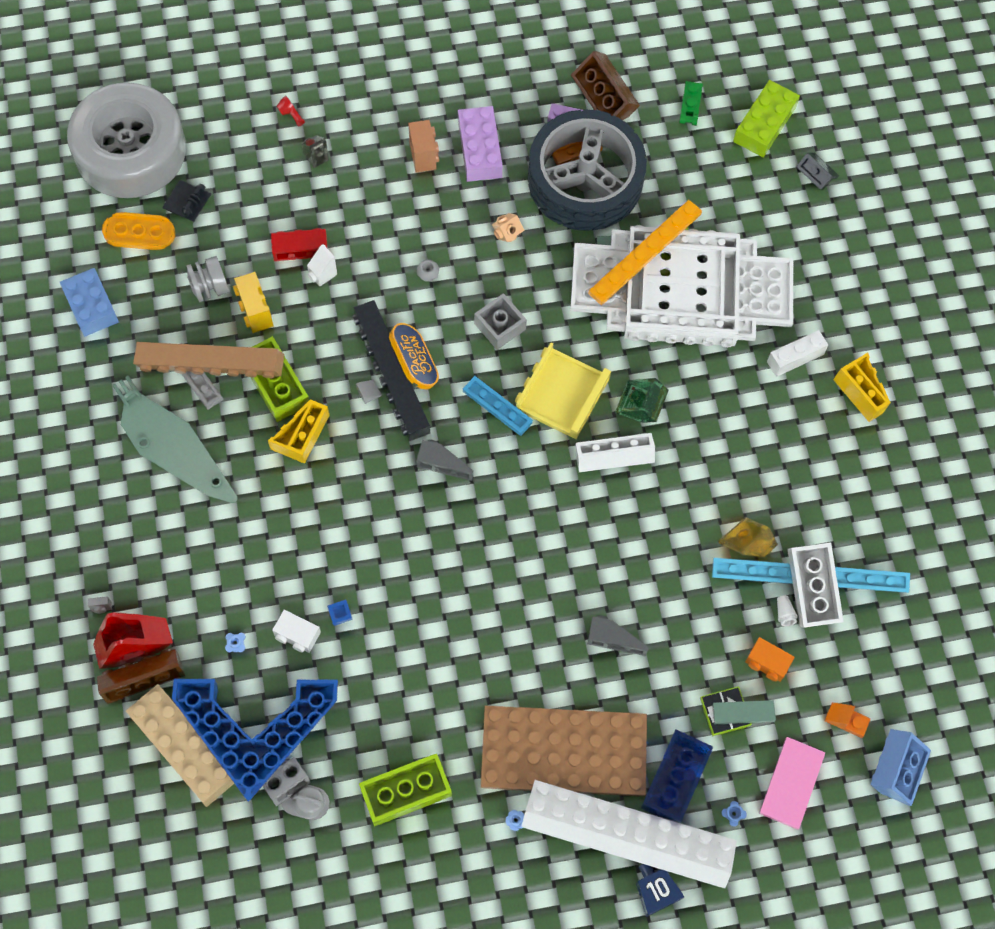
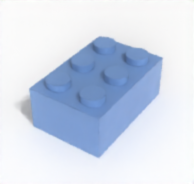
M95 268L60 281V285L84 337L119 323Z

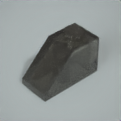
M316 135L301 143L303 154L313 168L329 161L325 138Z

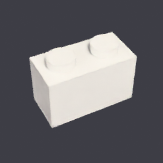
M286 610L282 612L272 630L277 641L283 644L288 642L293 645L295 650L302 653L304 651L310 653L321 633L318 626Z

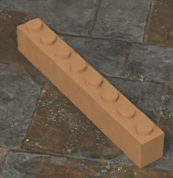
M137 342L133 364L145 372H151V369L162 373H168L169 370H173L180 374L191 371L198 375H202L203 372H209V374L220 376L221 373H227V375L237 377L239 374H245V376L253 378L256 375L274 378V376H281L284 354L279 349Z

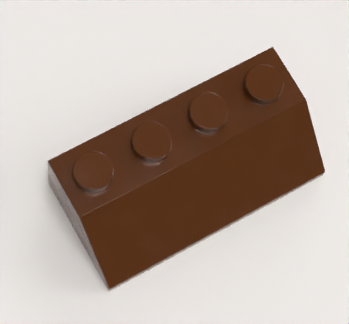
M593 51L571 74L594 110L603 111L624 120L640 106L604 53Z
M165 649L154 657L146 656L137 663H126L120 669L102 672V675L97 676L99 695L109 704L154 688L157 684L162 685L174 679L184 677L185 673L176 649Z

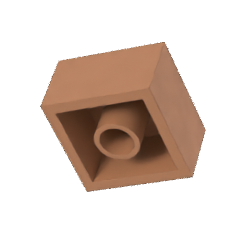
M430 120L408 123L409 143L415 173L436 170V162H439L438 142H435L434 126L431 127Z

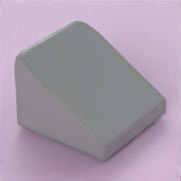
M374 380L356 384L357 391L365 404L382 396Z

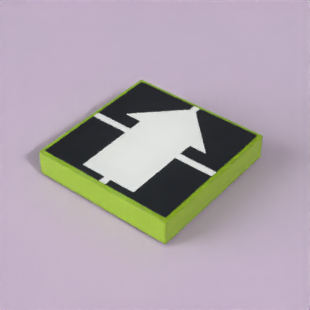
M739 686L700 697L712 737L752 725L751 723L714 724L713 703L744 702Z

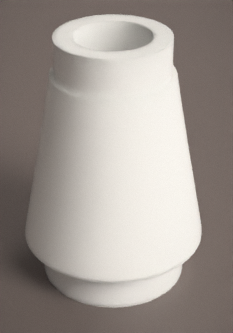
M786 595L778 597V621L781 622L782 626L794 625L797 622L798 616L789 597Z

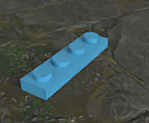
M476 376L463 388V393L518 435L522 436L533 423L530 417Z

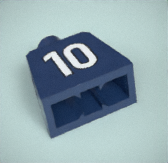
M646 864L639 866L644 878L637 881L636 886L646 917L684 898L683 893L667 871L661 869L655 872L652 866Z

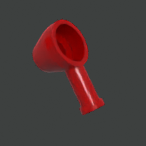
M284 96L276 107L282 115L291 114L297 126H302L305 120L301 118L289 98Z

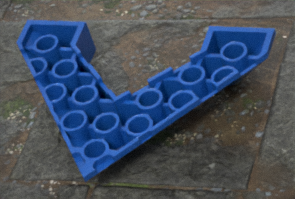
M174 679L172 700L249 802L336 703L338 680H297L296 699L253 739L217 703L218 685L215 679Z

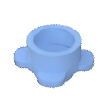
M228 633L226 635L227 645L225 650L227 652H243L245 650L244 640L246 636L244 633Z

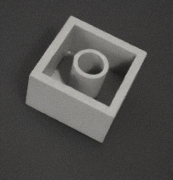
M504 293L474 314V324L497 350L526 330L527 319Z

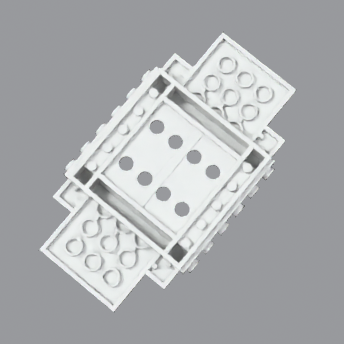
M636 225L630 226V231L612 230L611 245L575 243L570 311L607 314L606 330L622 331L626 339L632 341L640 339L648 340L649 342L666 341L667 343L682 342L688 345L696 343L705 346L721 345L723 347L735 346L737 340L755 341L756 325L792 327L793 258L757 256V240L740 239V234L724 233L713 230L698 231L696 229L684 230L602 306L588 294L589 290L654 232L658 226L644 227ZM662 253H669L671 258L663 260L660 255ZM704 255L707 258V262L700 263L697 257ZM668 269L670 275L662 276L660 270ZM703 271L707 274V278L699 279L697 273ZM661 285H667L670 288V291L667 293H663L660 291L659 287ZM704 288L707 293L701 296L697 294L696 290ZM665 301L669 304V308L661 309L659 303ZM703 304L706 307V311H697L696 305Z

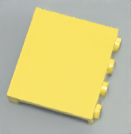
M551 342L548 348L545 347L540 356L542 358L541 361L535 363L531 378L528 377L523 386L525 389L522 393H518L515 399L516 407L527 416L577 440L610 379L611 371L604 368L603 372L565 355L553 349V343Z

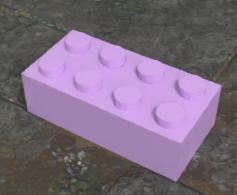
M493 106L458 110V125L467 182L502 178L503 166Z

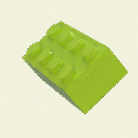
M769 80L736 129L733 142L764 158L796 109L800 95Z
M273 336L252 346V348H273L281 351ZM285 356L281 376L265 378L263 375H256L254 378L250 377L276 422L298 412L309 401L306 391Z
M437 753L359 783L374 827L452 797L451 788Z

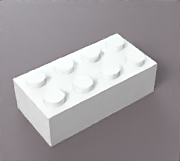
M831 543L788 549L799 626L804 628L844 622Z

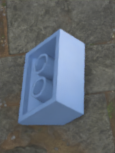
M890 729L884 749L879 757L876 771L872 776L871 786L883 795L912 806L931 750L912 732Z

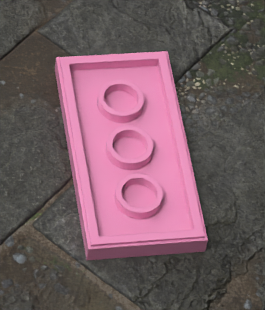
M786 737L759 814L798 830L825 752Z

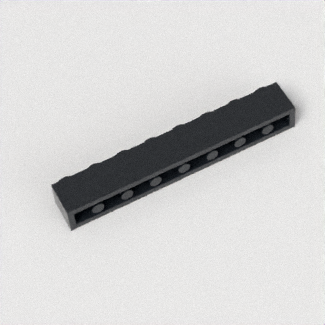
M375 300L354 307L353 321L361 329L359 330L361 340H365L367 343L365 348L368 356H372L374 359L372 364L375 372H379L381 375L379 377L382 388L386 387L388 391L386 393L389 404L393 403L395 407L393 413L396 420L400 419L401 421L400 429L403 436L407 435L408 440L412 441L430 434L428 420L413 386L407 379L391 345L389 332Z

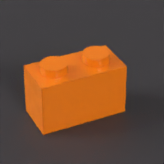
M759 637L745 662L751 669L755 671L760 670L765 673L770 680L781 682L795 657Z

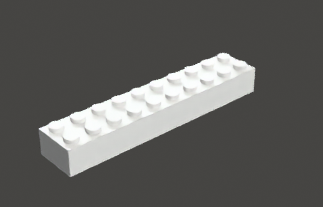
M537 780L534 781L521 826L722 888H726L732 873L737 840Z

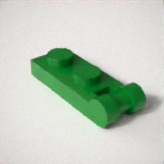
M685 82L679 123L685 124L686 122L697 126L703 83Z

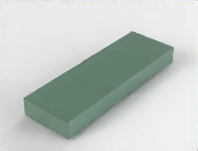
M774 700L719 702L712 704L714 724L776 721Z

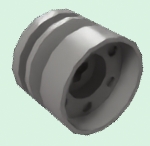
M217 256L205 259L206 268L204 269L201 268L198 262H195L198 270L193 272L191 264L186 265L187 278L192 292L199 302L204 301L201 294L203 292H206L207 298L211 299L210 290L214 289L217 296L229 293Z

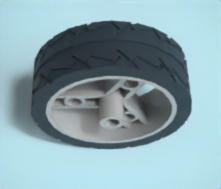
M575 110L556 116L540 129L530 148L528 169L530 195L536 206L540 207L539 210L547 218L557 224H563L562 226L584 231L592 229L593 231L617 224L631 213L639 201L647 166L644 145L638 134L634 133V130L625 121L603 111ZM583 142L578 160L545 169L544 166L553 152L570 143ZM601 145L611 149L623 161L628 172V179L625 183L598 163ZM577 186L581 191L592 189L603 198L581 199L570 196L561 190Z

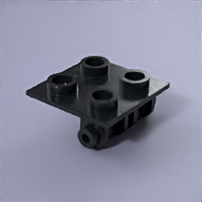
M179 180L162 208L195 222L212 193L205 191L206 187L203 184L194 186Z

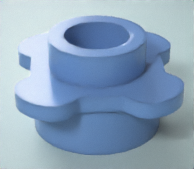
M732 801L727 809L722 810V816L730 821L731 826H737L738 822L747 816L746 811L736 801Z

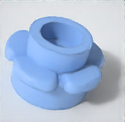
M517 810L510 811L505 819L506 825L513 831L522 829L524 813Z

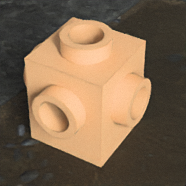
M511 213L498 217L497 221L492 224L496 238L506 242L514 241L517 235L525 231L518 216Z

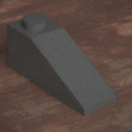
M422 440L416 460L418 468L470 481L473 480V470L442 444L435 440Z
M602 615L592 617L587 645L646 656L648 646L613 620H609L608 617Z

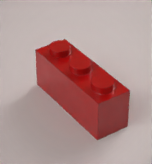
M314 228L304 231H278L271 233L274 261L313 258L319 247L323 244L328 249L326 229Z

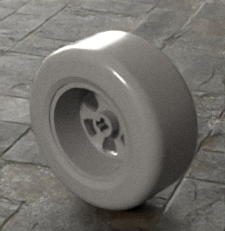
M117 83L102 87L92 92L79 103L68 123V147L80 175L91 187L108 196L137 198L154 193L167 185L177 175L184 162L186 140L178 112L165 95L149 86L137 83ZM131 127H137L141 129L138 131H134L131 129ZM151 136L146 144L140 143L141 137ZM109 137L115 138L113 144L104 145ZM121 150L123 154H114L113 152Z

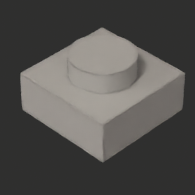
M108 596L88 598V607L92 612L101 614L105 613L106 610H112V602Z

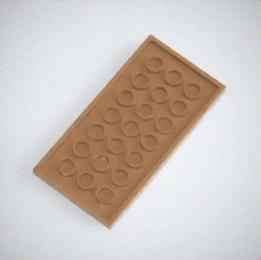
M485 706L481 788L532 791L534 781L537 780L583 794L645 797L647 714Z

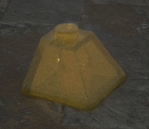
M746 517L718 541L720 545L742 555L765 557L778 545L769 527Z

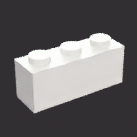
M818 330L772 351L767 363L777 377L824 355L828 344Z

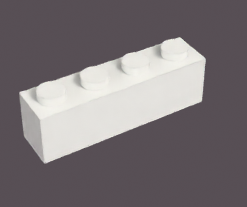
M652 433L576 443V460L579 472L655 463V445Z

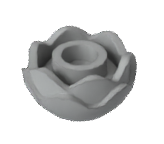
M424 260L417 266V276L422 280L433 281L438 277L439 266L436 262Z

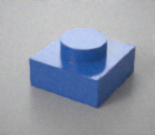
M346 600L327 606L333 626L353 620Z

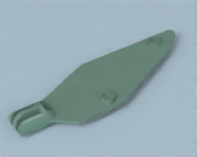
M128 375L125 378L132 387V391L128 389L122 379L118 382L126 392L125 395L122 394L116 384H113L114 389L124 403L120 425L141 456L209 497L230 503L237 502L238 497L188 422L142 395ZM216 480H219L218 485H214Z

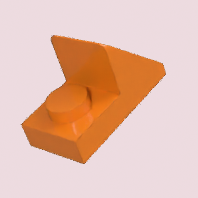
M832 702L824 721L863 738L871 718L855 712V706Z

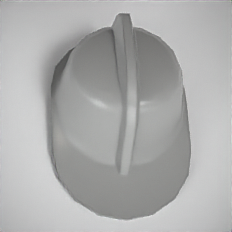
M306 785L283 801L281 806L287 813L293 816L317 820L327 813L330 801L324 790L312 785Z

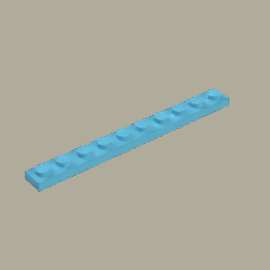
M713 558L712 578L793 584L791 568L788 563ZM835 567L839 588L909 593L910 573Z

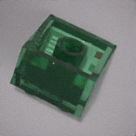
M656 378L628 380L615 412L641 423L657 422L669 390Z

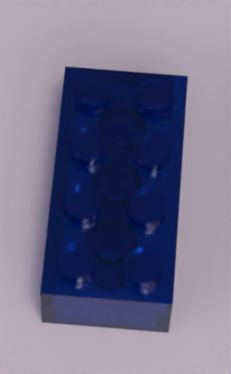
M675 729L641 809L658 817L681 823L713 746Z

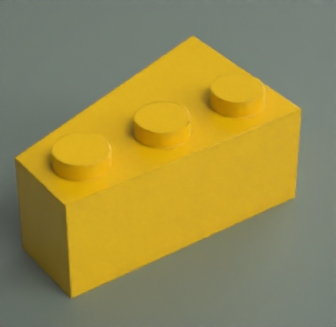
M256 272L234 278L236 285L233 286L236 297L240 296L241 301H238L241 312L245 311L246 317H243L246 327H251L252 333L274 327L270 309L266 304Z
M867 352L841 368L833 380L867 421L870 422L883 414L891 402L882 383L878 381L877 371L875 367H872L869 361L870 356Z
M310 399L294 415L292 420L286 425L284 424L281 430L268 440L270 450L305 464L330 416L328 406Z

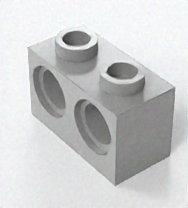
M293 757L286 759L263 787L274 804L278 806L311 783L298 761ZM297 771L295 776L288 777L290 772ZM274 783H280L278 788L271 789Z

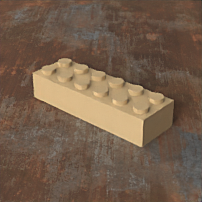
M158 684L126 710L127 714L206 807L234 784L180 709Z

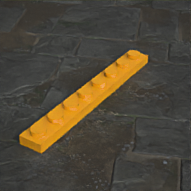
M690 200L685 202L589 290L588 294L602 306L702 214V210Z

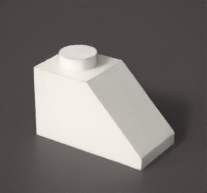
M323 244L307 265L309 279L313 283L316 282L319 286H322L337 275L335 257Z

